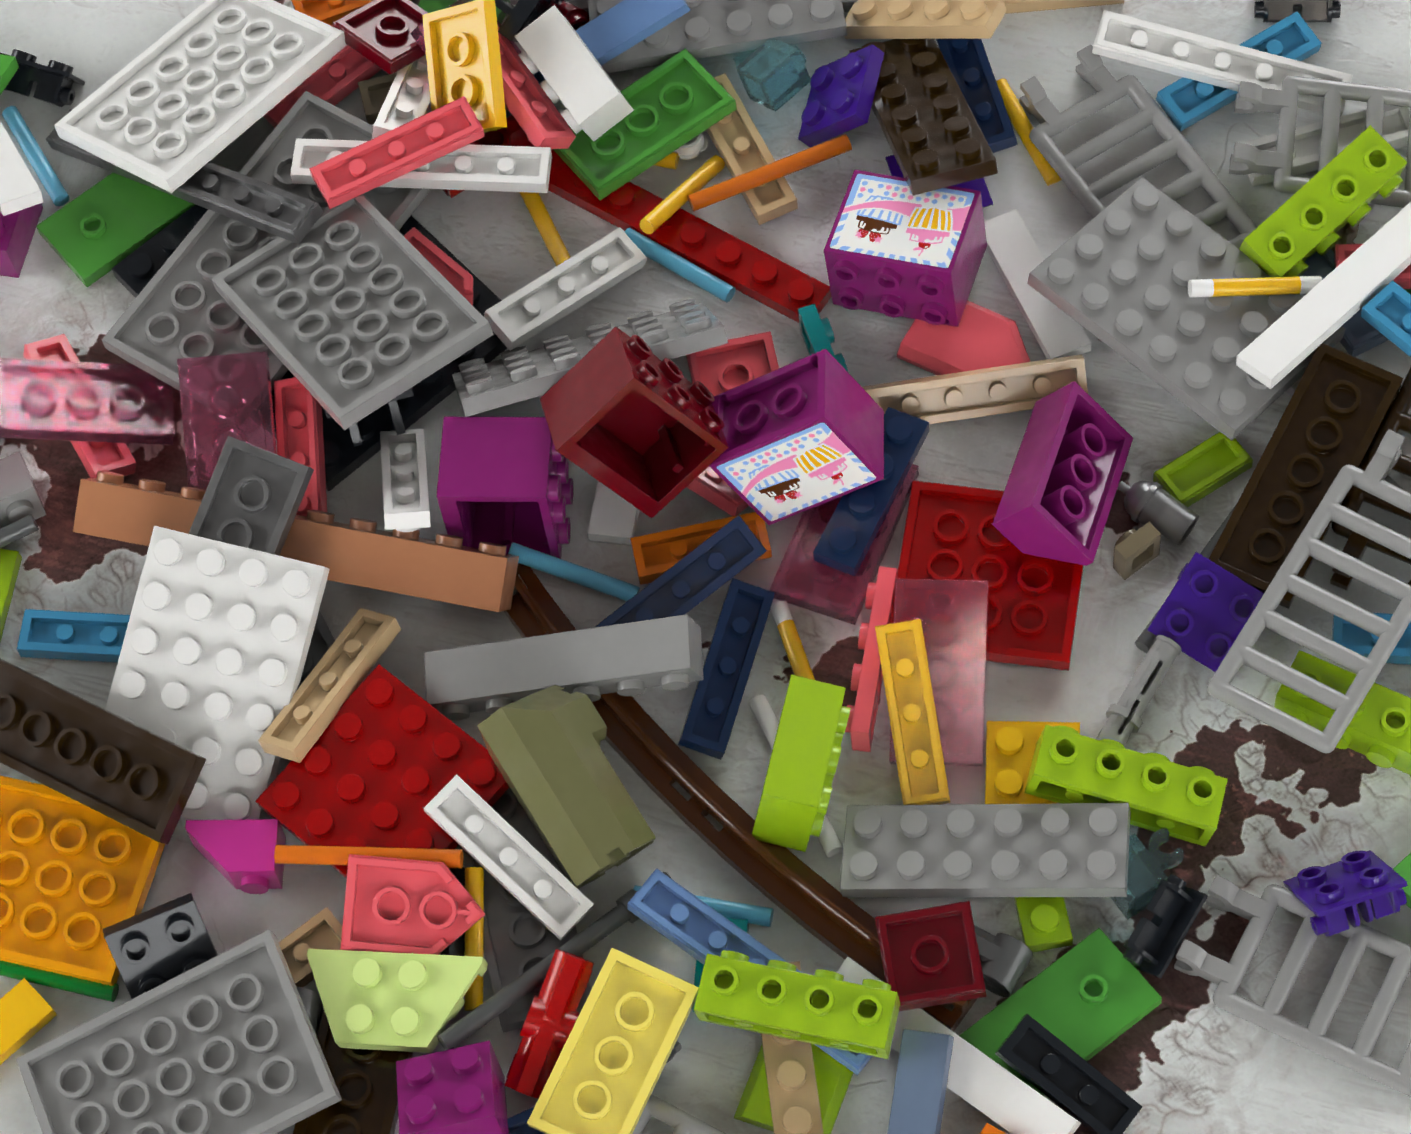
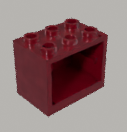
M618 327L612 329L540 398L556 451L651 519L729 448L722 431L725 425L712 405L715 401L712 393L702 383L696 381L692 384L684 378L682 371L670 359L664 358L660 360L656 357L648 344L638 335L633 334L630 337Z

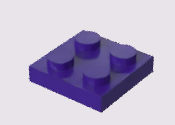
M871 44L815 70L810 80L811 89L807 105L801 117L802 125L798 140L808 147H813L868 123L884 57L883 51Z

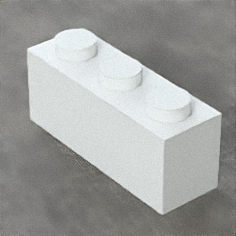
M555 5L514 36L524 49L518 56L533 75L538 71L543 75L545 80L539 85L554 104L561 100L567 108L561 115L576 134L583 129L594 142L634 111L570 22Z

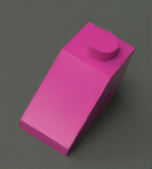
M277 819L186 820L185 830L194 847L235 889H241L249 894H263L268 892V889H282L284 864L275 863L274 850L276 845H286V836Z

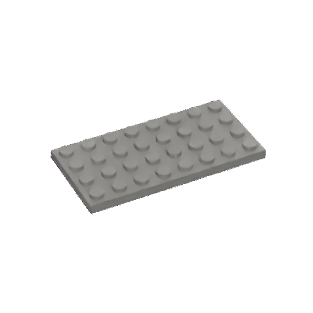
M305 91L239 173L318 202L323 210L328 206L317 185L293 184L290 173L296 138L369 141L372 139L373 126ZM377 187L362 195L399 231L431 189ZM208 209L103 337L102 342L105 349L244 427L274 389V381L281 380L289 369L217 292L212 278L279 236Z

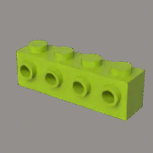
M1370 125L1243 240L1239 250L1270 277L1301 276L1309 267L1305 263L1308 258L1316 251L1321 256L1326 254L1340 240L1341 237L1337 234L1340 229L1347 223L1352 227L1358 225L1371 212L1372 208L1368 204L1379 194L1386 199L1403 183L1404 180L1400 175L1408 162Z
M1301 650L1298 651L1291 665L1292 668L1343 694H1346L1356 677V674ZM1374 682L1336 748H1350L1365 755L1370 762L1379 767H1393L1409 774L1411 777V698ZM1283 684L1276 694L1275 708L1322 732L1335 710Z
M1045 725L1036 743L1024 793L1057 803H1129L1131 825L1205 847L1217 829L1228 779L1215 775L1212 770L1205 767H1187L1170 762L1167 757L1158 753L1143 754L1127 749L1115 740H1096L1080 735L1078 731L1071 727Z
M722 950L720 956L706 955L694 1011L700 1021L884 1059L889 1058L900 1008L898 993L891 991L890 984L873 979H863L862 985L843 981V975L823 969L815 970L814 975L796 972L797 967L795 965L780 960H768L767 966L749 962V956L730 950Z

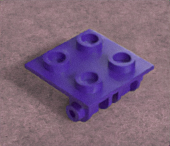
M1195 552L1190 562L1186 563L1179 573L1178 581L1147 630L1156 636L1163 635L1172 639L1181 647L1183 653L1216 672L1264 593L1198 552Z
M1371 850L1347 853L1341 858V861L1324 867L1312 866L1305 868L1296 877L1283 881L1284 886L1292 891L1316 915L1310 917V923L1317 936L1325 934L1326 937H1330L1350 929L1348 920L1354 928L1360 926L1356 904H1358L1359 911L1367 923L1372 922L1374 918L1379 919L1400 911V906L1407 904V898L1402 889L1408 886L1407 881Z

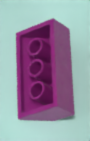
M1075 381L1036 401L992 525L1023 554L1084 566L1093 563L1133 437Z

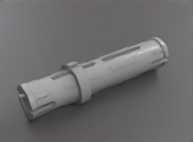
M1163 635L1155 636L1151 647L1133 674L1117 704H1111L1105 713L1108 719L1096 740H1115L1124 746L1131 733L1138 732L1143 724L1141 716L1160 687L1177 655L1182 651L1175 641Z

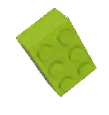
M791 674L752 831V836L756 840L806 852L810 835L820 836L832 792L833 777L836 773L841 753L842 738L845 734L851 709L850 707L842 706L845 687Z

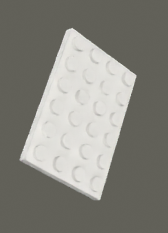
M206 0L54 124L59 138L173 193L347 46L344 31L274 0Z
M154 526L105 710L206 758L181 817L193 820L264 819L266 812L255 801L275 780L280 757L265 753L258 740L283 707L289 705L294 693L299 688L330 569L312 563Z

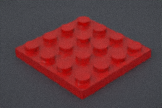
M913 480L890 624L921 619L926 652L928 654L1069 671L1084 565L1023 554L992 525L1004 491Z
M379 664L342 704L335 718L300 763L291 761L255 802L273 819H277L285 829L306 846L455 849L459 844L424 812V807L456 775L491 807L506 792L509 785L484 746ZM331 865L347 879L348 865Z

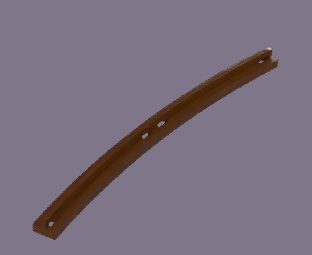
M518 563L514 585L516 594L513 595L511 609L504 611V613L522 638L576 630L547 592L531 567ZM617 692L601 694L599 700L592 702L607 726L605 740L688 827L731 867L809 933L843 959L851 958L886 983L875 918L847 897H842L841 892L797 858L786 847L756 840L752 836L755 820L719 788L675 744L632 696H621ZM675 781L691 796L688 801L672 786ZM710 814L723 826V829L718 831L705 816ZM977 999L951 1003L954 1005L952 1011L942 1005L921 1009L954 1032Z

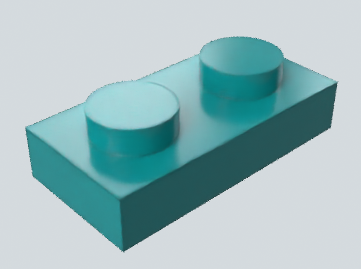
M815 303L798 308L800 332L809 356L827 349L848 372L842 353L834 355L831 343H835V338L829 319L827 317L820 319Z

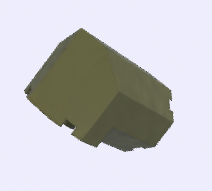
M552 685L499 708L477 726L491 758L561 872L579 889L600 878L612 867H618L651 845L656 837L604 755L605 751L603 752L600 748L601 741L606 739L607 726L588 695L577 691L574 693L562 691L565 689L564 687Z

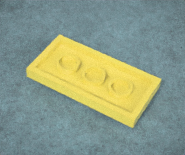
M611 948L527 1121L528 1126L545 1134H632L693 1008L699 987Z

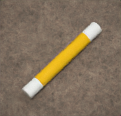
M1322 277L1194 279L1188 282L1189 297L1307 294L1322 281Z
M787 601L775 602L771 605L770 610L794 675L815 680Z

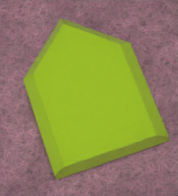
M811 1044L823 1133L831 1134L853 1072L816 1045ZM761 1045L734 1119L774 1132L763 1047Z

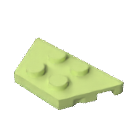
M310 948L307 951L308 961L334 1041L340 1048L432 1053L439 1043L437 1036L445 1031L447 1023L457 1016L466 1002L463 999L464 995L477 975L482 977L488 966V962L483 957Z

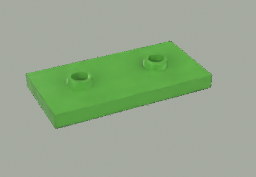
M685 48L620 91L634 111L593 142L583 129L577 134L573 131L576 138L568 149L553 150L599 200H602L737 109L736 101Z
M111 173L36 227L43 239L83 284L89 287L195 204L116 173Z
M1098 928L959 1036L1044 1096V1093L995 1055V1052L1024 1015H1030L1085 1061H1088L1162 1003V997L1139 971L1123 958L1122 952Z

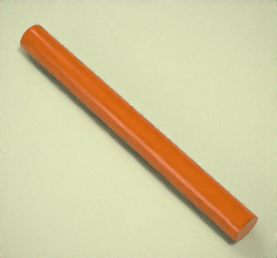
M844 134L687 195L693 212L848 152L852 150L850 140Z
M276 845L274 850L276 864L348 865L349 854L444 862L448 868H462L464 862L462 849Z

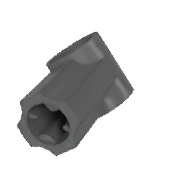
M974 925L985 989L996 995L1009 997L1034 956L1033 952L1015 937L1004 933H997L994 936Z

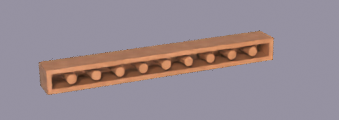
M98 471L97 478L80 480L73 532L149 546L154 526L189 534L206 492L204 489L181 487L180 493L166 491L165 482L149 479H139L138 485L123 483L124 475L105 471ZM308 510L307 517L295 516L279 555L329 568L327 580L494 612H503L511 609L519 556L506 554L507 546L480 542L479 548L463 546V538L458 536L436 534L435 540L419 538V529L413 532H400L396 529H393L392 532L376 530V521L350 518V524L334 522L335 514L316 510Z

